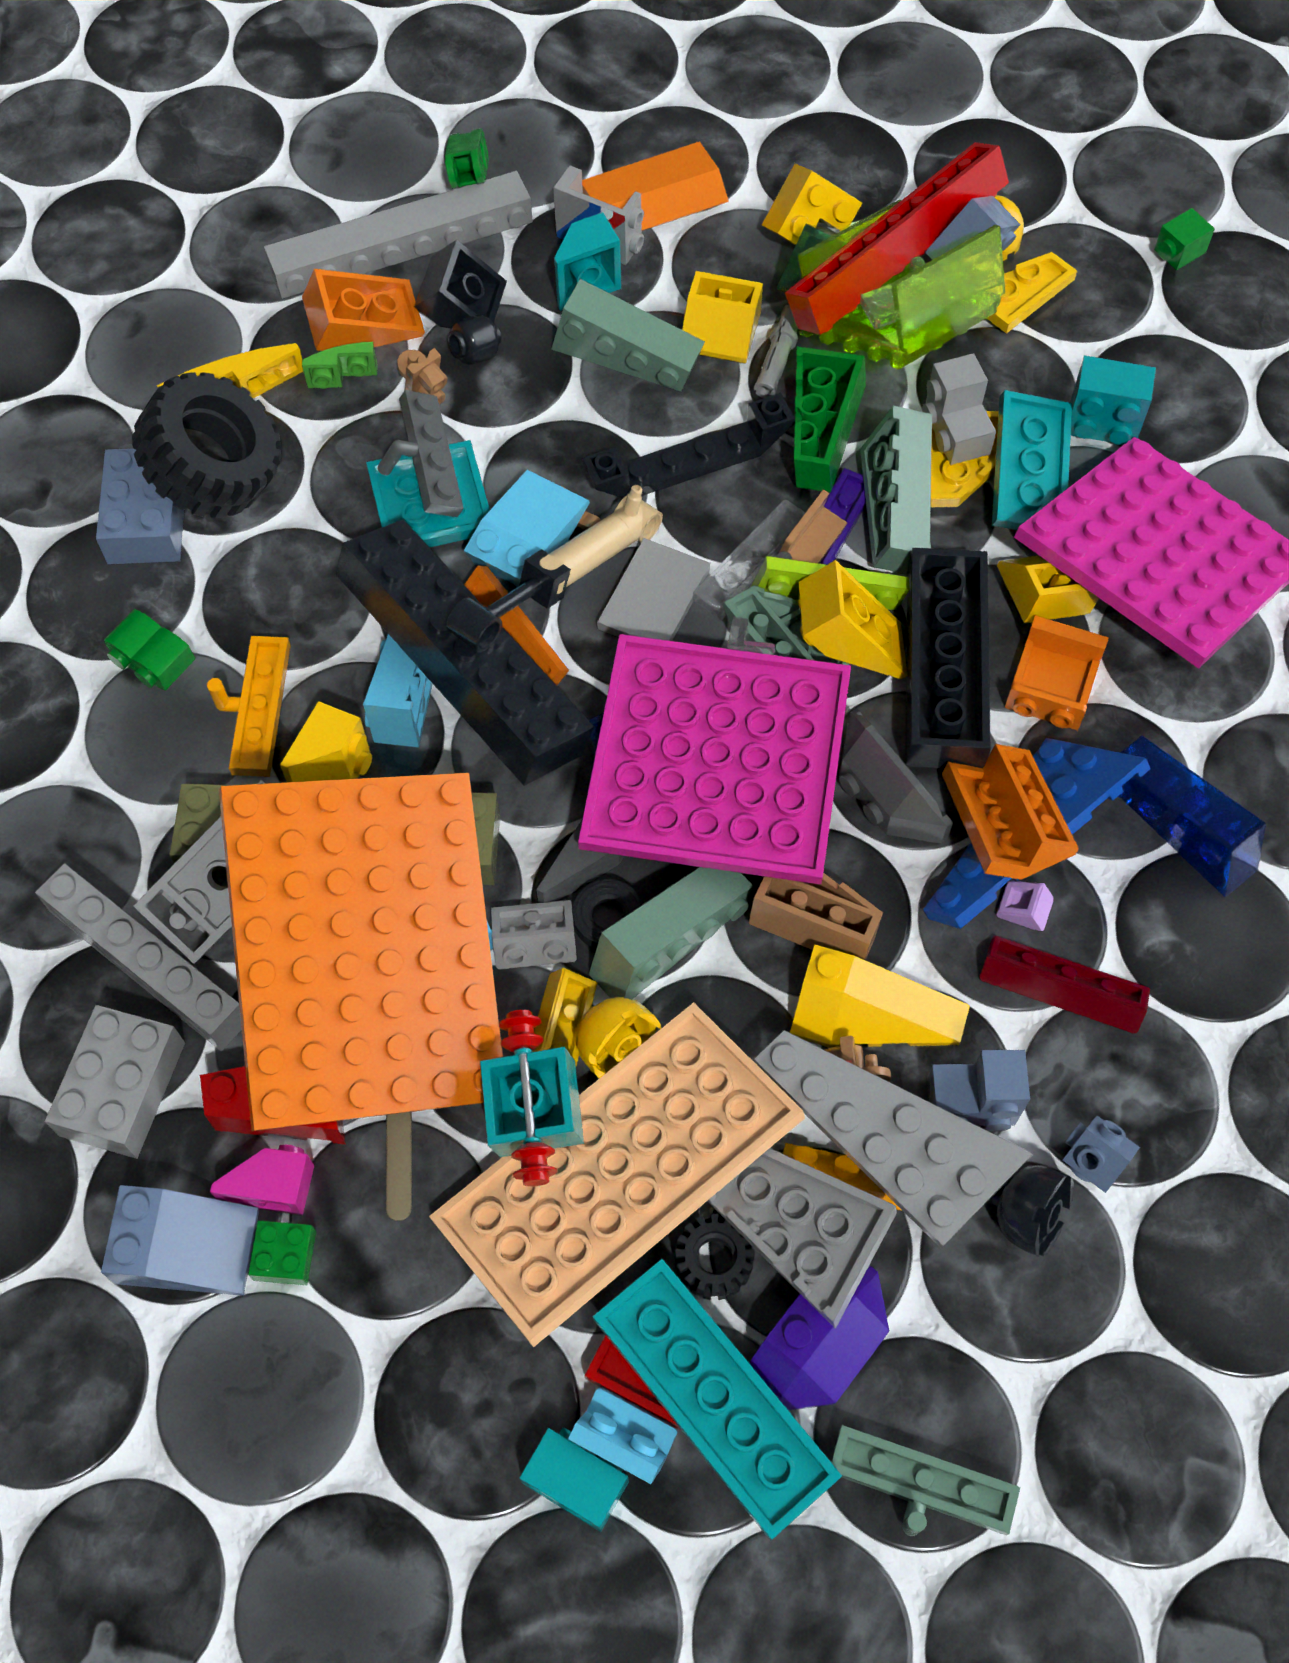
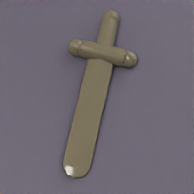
M412 1112L386 1115V1213L390 1219L402 1221L410 1215L412 1210Z

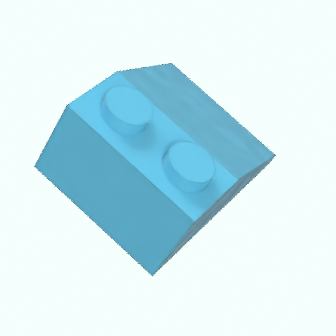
M526 470L482 518L464 552L476 566H488L494 575L519 587L525 559L541 549L549 554L568 542L590 502Z

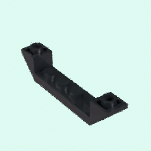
M780 392L748 403L746 422L623 462L616 447L584 457L582 462L596 490L624 498L630 493L632 486L639 485L642 488L641 496L760 457L795 424V417Z

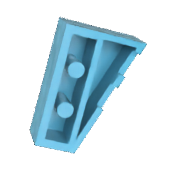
M389 634L386 640H382L380 658L363 704L365 709V726L370 728L374 743L419 748L433 683Z

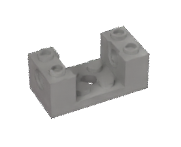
M261 780V781L258 782L257 784H265V783ZM221 817L133 906L193 964L232 928L228 886H219L212 878V870L215 866L226 867Z

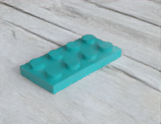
M1004 390L1000 395L992 526L1018 530L1020 525L1068 489L1072 403Z

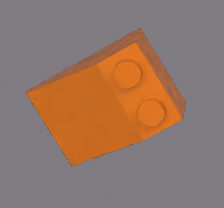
M314 269L302 295L315 348L318 351L359 342H373L374 347L423 337L425 333L419 311L414 307L416 300L409 279Z

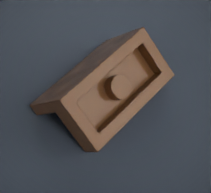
M824 489L784 541L777 558L817 564L821 562L847 525L846 521L824 507L830 493Z

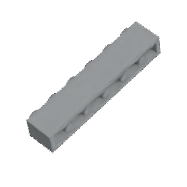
M65 863L35 892L50 913L222 1052L242 1030L240 1007L236 1000Z

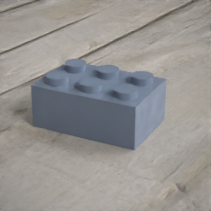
M134 448L105 450L96 540L107 564L180 561L184 510L173 506L174 502L169 498L165 497L163 499L155 492L157 489L155 485L147 483L142 475L143 467H138L134 457L136 450Z

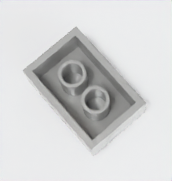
M95 1005L45 1119V1123L59 1137L138 1159L185 1045L184 1040L174 1026Z

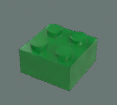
M258 1221L248 1273L253 1281L307 1286L316 1236L313 1226Z

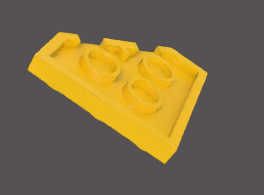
M986 411L996 430L991 454L950 465L945 453L939 451L935 439L936 434L932 428L931 507H958L995 473L998 411Z

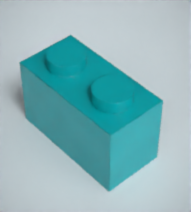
M562 1427L558 1434L548 1428L520 1476L522 1484L602 1532L629 1483L628 1476L622 1473V1468L600 1456L597 1458L584 1450L583 1447L568 1440L571 1434L570 1430Z

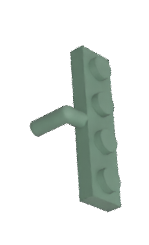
M841 1426L831 1463L840 1472L841 1478L908 1501L902 1523V1529L906 1535L915 1536L925 1529L927 1525L924 1515L926 1508L1006 1536L1010 1534L1021 1487L847 1426Z

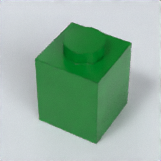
M1191 208L1162 225L1154 250L1163 260H1166L1174 269L1178 270L1206 253L1215 228Z

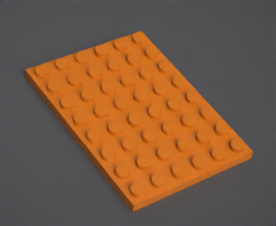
M469 773L221 786L219 789L251 1131L484 1103L480 1061L501 1058L503 1053L500 1044L501 1036Z

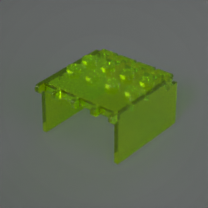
M901 200L886 206L798 254L802 279ZM993 225L916 270L908 268L911 266L910 262L901 273L884 283L878 292L869 295L857 305L853 312L846 314L833 324L832 329L819 335L820 341L827 345L835 341L842 343L844 350L850 353H854L857 350L868 352V358L875 362L883 358L890 360V366L899 370L928 352L941 348L945 342L955 336L966 333L969 328L996 313V308L1001 302L1000 296L1005 294L1000 226ZM799 329V334L804 337H810L815 334Z

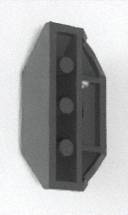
M857 708L851 711L839 776L840 784L849 796L857 798L863 806L867 819L873 825H879L886 835L939 844L945 842L948 839L953 822L938 807L937 802L873 725Z

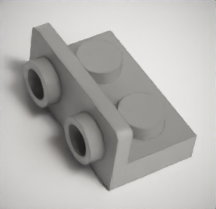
M571 900L491 908L492 941L497 969L569 963L577 960Z

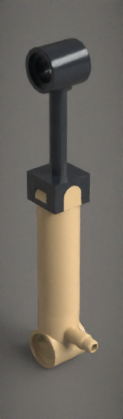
M639 485L632 486L630 493L621 500L612 514L548 554L541 549L525 559L519 587L488 607L481 606L471 598L462 599L448 616L446 622L447 630L477 652L487 650L500 634L502 628L501 616L529 598H532L546 609L550 608L564 598L566 587L635 541L642 542L643 538L650 540L661 525L662 513L642 500V488Z

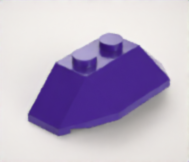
M869 1265L836 1329L800 1294L749 1362L787 1410L836 1404L890 1330L878 1271Z

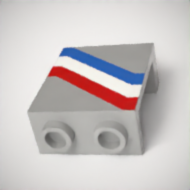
M569 166L553 187L557 237L564 240L572 223L603 212L620 239L621 263L626 265L634 253L638 254L644 243L641 225L644 210L641 209V193L635 191L623 209L583 194L582 170Z

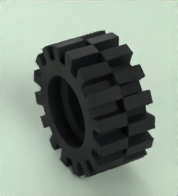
M711 1214V1217L708 1219H704L702 1215L696 1218V1223L693 1225L689 1223L684 1228V1233L679 1235L675 1252L676 1271L680 1274L681 1282L690 1287L691 1293L697 1295V1293L703 1294V1299L711 1300V1296H718V1300L726 1299V1296L730 1293L732 1295L738 1293L742 1285L745 1286L749 1280L755 1258V1249H753L752 1245L726 1219L718 1218L719 1214ZM718 1241L729 1248L732 1261L726 1270L719 1273H711L701 1267L697 1254L705 1243Z

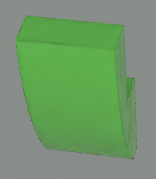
M359 342L333 347L302 360L308 388L342 387L343 376L377 375L378 370L373 342Z

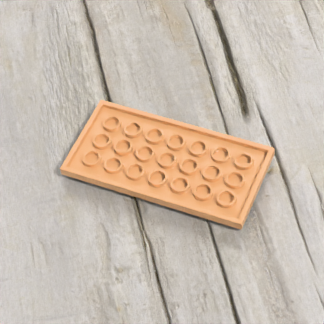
M694 1002L579 1095L584 1144L555 1148V1154L547 1158L548 1165L557 1168V1173L549 1177V1183L541 1186H524L522 1180L513 1178V1173L521 1169V1161L514 1160L511 1156L502 1157L429 1216L533 1347L805 1119L803 1110Z

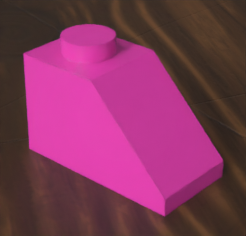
M279 1145L278 1150L264 1148L212 1183L210 1193L217 1200L257 1207L262 1210L303 1215L314 1164L309 1156L304 1153V1150L297 1146Z

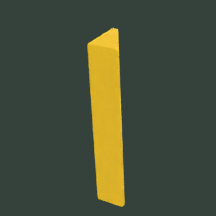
M565 968L556 970L549 975L538 1014L542 1023L534 1029V1034L541 1035L544 1041L532 1052L565 1047L575 1060V1065L577 1066L579 1051L576 1036L582 1019L592 1007L598 982Z

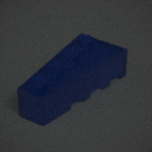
M1140 736L1120 752L1146 758L1151 769L1142 777L1134 775L1123 784L1124 792L1118 797L1128 804L1225 898L1258 871L1266 827L1264 821L1144 736Z

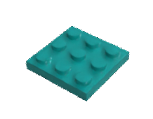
M471 440L449 444L464 508L458 517L426 513L424 511L413 457L402 455L391 473L387 476L382 475L377 469L382 459L366 462L381 526L385 527L404 519L429 548L471 539L482 518L490 511Z

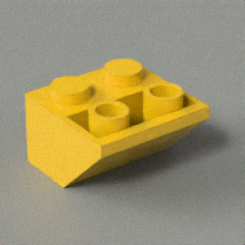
M700 271L695 272L687 299L682 330L705 341L700 355L747 363L761 314L763 283Z
M1039 555L1001 560L997 564L1024 623L1033 622L1035 615L1051 620L1090 614L1099 599Z

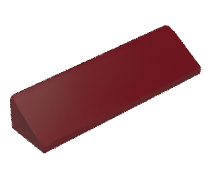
M996 935L992 937L980 973V980L1130 1033H1137L1147 1013L1150 995L1149 987Z

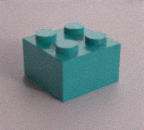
M1084 355L1070 399V403H1072L1071 436L1111 442L1117 445H1124L1129 440L1131 441L1133 437L1138 438L1152 401L1156 368Z

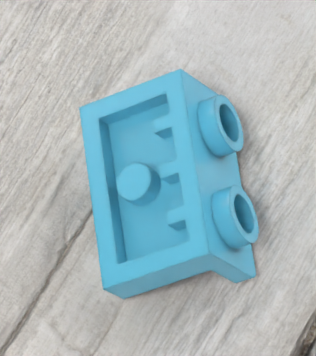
M599 1387L595 1391L587 1411L575 1423L568 1440L651 1484L660 1472L679 1430L677 1426L604 1387Z

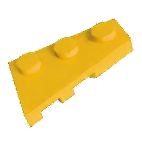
M1050 252L1017 264L1015 270L1001 275H998L997 272L985 276L984 281L971 285L967 282L959 285L957 296L1007 334L1073 282L1077 270L1056 254Z

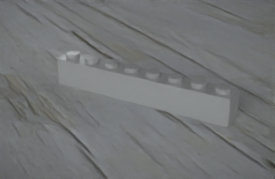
M514 171L487 179L485 183L467 185L264 246L271 274L283 299L304 292L314 269L365 274L440 251L455 240L463 244L532 223L531 198L518 172Z

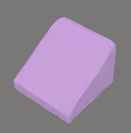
M1008 881L996 915L998 918L1021 926L1043 931L1053 904V896L1045 883Z

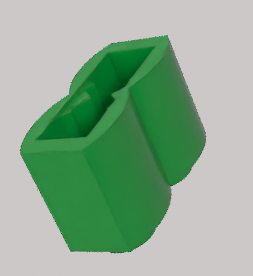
M133 609L103 640L109 649L107 653L109 659L123 670L127 666L134 670L135 676L149 688L155 685L166 691L196 659L185 641L136 609Z

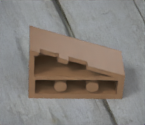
M823 873L821 885L764 876L753 900L749 924L812 950L815 944L866 960L875 940L883 912L842 882L839 885L825 873Z

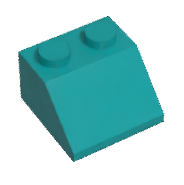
M602 212L572 223L554 257L557 305L560 311L566 305L579 279L608 293L621 289L620 239L604 213Z

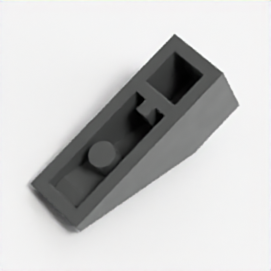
M581 820L536 889L538 903L555 902L564 899L618 866L624 856L579 849L578 841L582 825Z

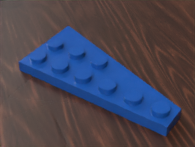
M1049 738L1044 740L1033 756L1072 835L1093 818L1091 811L1108 798L1113 801L1123 793V784L1134 775L1142 777L1151 769L1147 759L1144 757ZM970 843L923 910L929 920L961 929L996 900V891L1012 878L985 874L974 847Z

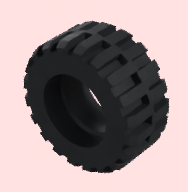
M195 372L184 373L180 377L173 376L166 380L162 386L158 387L134 425L135 432L132 435V446L136 450L134 457L138 467H143L142 475L147 483H153L157 488L155 492L163 499L167 497L174 502L173 506L180 510L187 508L192 510L191 514L201 517L209 513L210 518H224L226 514L234 516L241 513L244 508H249L272 480L281 462L279 433L274 432L276 424L272 416L265 414V406L260 400L255 401L250 397L251 392L243 386L238 388L233 385L232 380L225 377L217 379L211 373L204 372L200 373L199 376ZM184 429L196 430L214 439L224 449L230 462L213 459L201 452L188 438Z

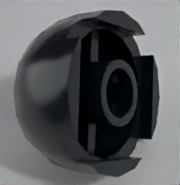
M1042 1165L1027 1166L1015 1172L993 1197V1204L998 1206L997 1221L1000 1230L1008 1241L1038 1257L1039 1255H1046L1054 1246L1065 1224L1059 1221L1062 1207L1070 1209L1074 1190L1073 1178L1059 1170Z

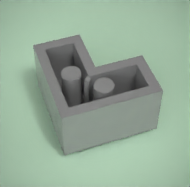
M974 353L933 364L931 378L927 382L928 393L926 403L922 406V412L932 414V428L936 434L937 447L941 453H945L950 465L991 454L996 430L982 405L988 379Z

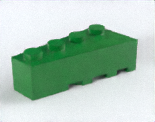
M797 346L794 436L796 487L817 491L824 489L827 492H831L866 387L865 356Z

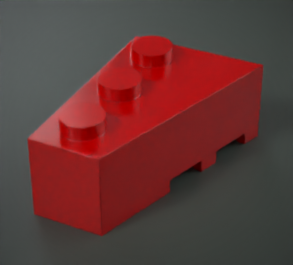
M245 1066L200 1075L204 1116L217 1131L262 1136L274 1134L292 1136L293 1139L307 1140V1138L329 1140L335 1144L346 1145L343 1120L251 1131Z

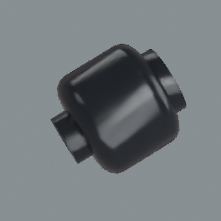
M475 315L456 321L452 326L451 332L448 334V345L452 355L468 365L495 357L501 343V332L498 326L493 324L485 315Z

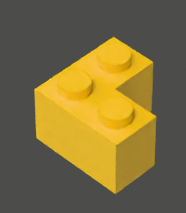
M794 164L762 226L788 242L804 249L819 220L846 234L862 202L814 171Z

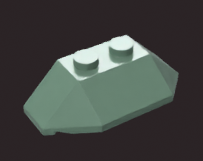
M754 585L726 600L723 604L740 651L849 665V663L826 657L815 646H810L805 642L800 632L802 619L797 600L780 594L765 592L764 588Z

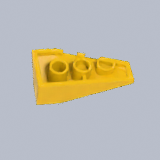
M814 944L790 1033L805 1041L829 1048L841 1046L840 1037L853 1036L855 1044H868V1047H882V1044L908 1043L909 1046L960 1045L970 1005L854 955Z

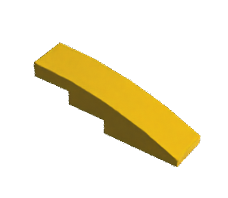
M296 343L228 356L184 373L195 372L199 376L200 373L205 372L214 374V377L217 379L221 377L228 378L233 381V385L241 388L243 386L251 392L249 396L255 398L302 373V356L300 348Z

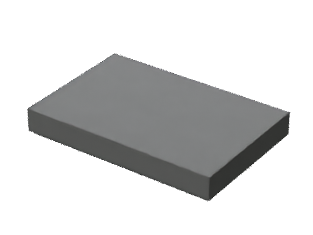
M643 538L597 622L598 629L619 637V634L673 641L710 571V563Z

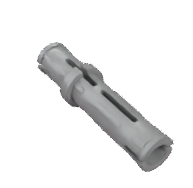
M789 305L783 307L780 321L777 327L772 330L770 335L771 345L754 386L756 394L762 398L776 393L789 352L796 346L798 340V328Z

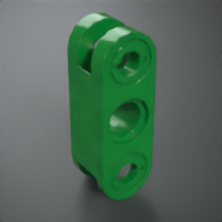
M474 129L460 134V132L450 134L445 153V165L451 188L455 189L462 186L485 183L489 156L483 129Z

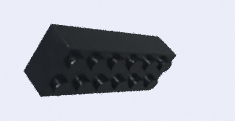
M912 548L907 571L910 590L907 593L906 766L945 768L947 762L983 768L991 749L988 552Z

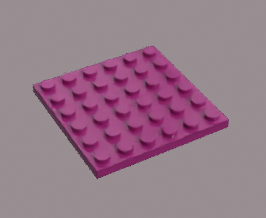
M1135 437L1020 525L1014 536L1015 539L1198 669L1289 584V539L1272 529L1268 523L1257 519L1242 509L1237 502L1229 500L1214 490L1207 482L1199 480L1184 470L1177 462L1168 459L1153 449L1149 443Z
M619 634L579 835V849L821 885L851 666Z

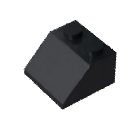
M455 240L432 255L414 307L438 326L452 329L456 321L475 315H485L494 323L507 280L461 242Z

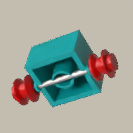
M515 1010L507 1013V1018L499 1022V1028L508 1031V1037L500 1042L501 1047L513 1052L515 1055L480 1061L488 1146L499 1157L511 1156L512 1159L521 1161V1169L513 1173V1178L522 1180L524 1186H541L549 1183V1177L557 1173V1168L549 1166L547 1158L555 1154V1148L584 1144L575 1060L565 1047L532 1052L544 1041L541 1035L534 1034V1028L538 1027L542 1020L540 1017L532 1015V1012L529 1010Z

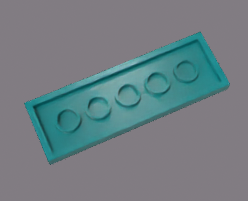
M663 1259L593 1316L595 1323L770 1541L842 1477L840 1472Z

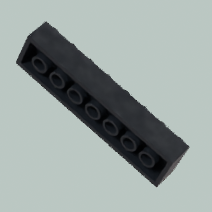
M404 519L343 542L335 575L523 786L582 756L594 726L503 627L495 642L483 652H477L447 630L446 622L448 616L462 599L471 598L481 606L483 605Z

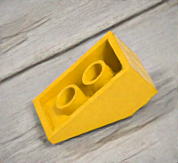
M834 560L799 581L800 599L798 600V605L801 610L802 619L800 632L808 645L815 646L829 658L898 679L908 676L901 622L843 566Z

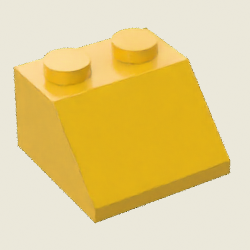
M318 701L280 764L286 781L306 782L358 779L360 775H365L371 765L372 754L370 753L360 717Z

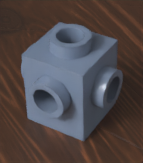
M1096 1116L1088 1127L1080 1122L1065 1143L1071 1147V1150L1063 1161L1070 1166L1071 1171L1078 1178L1085 1182L1093 1183L1106 1193L1140 1147L1129 1140L1125 1132L1117 1124Z

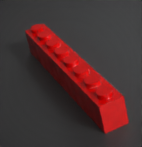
M973 143L786 291L785 294L797 328L819 335L832 329L833 324L846 314L853 312L857 305L869 295L878 292L881 286L890 278L901 273L905 266L915 258L925 254L927 249L972 198L995 197L997 192L1009 183L1000 146Z

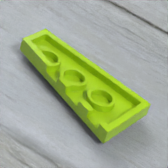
M766 556L751 587L755 585L764 588L765 592L780 594L798 601L800 599L799 581L826 565ZM845 568L888 610H897L910 590L909 577Z

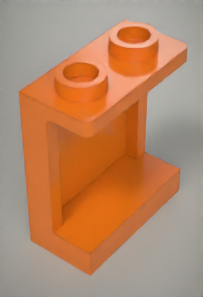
M1035 615L1004 708L1013 710L1018 715L1024 717H1036L1051 722L1059 728H1071L1078 731L1087 709L1088 699L1109 637Z

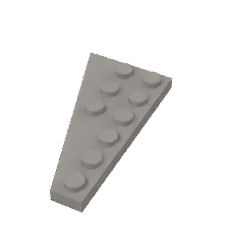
M785 1030L754 1059V1062L803 1110L804 1114L940 1248L978 1212L1033 1154Z
M771 1148L708 1200L835 1329L897 1214L895 1205Z

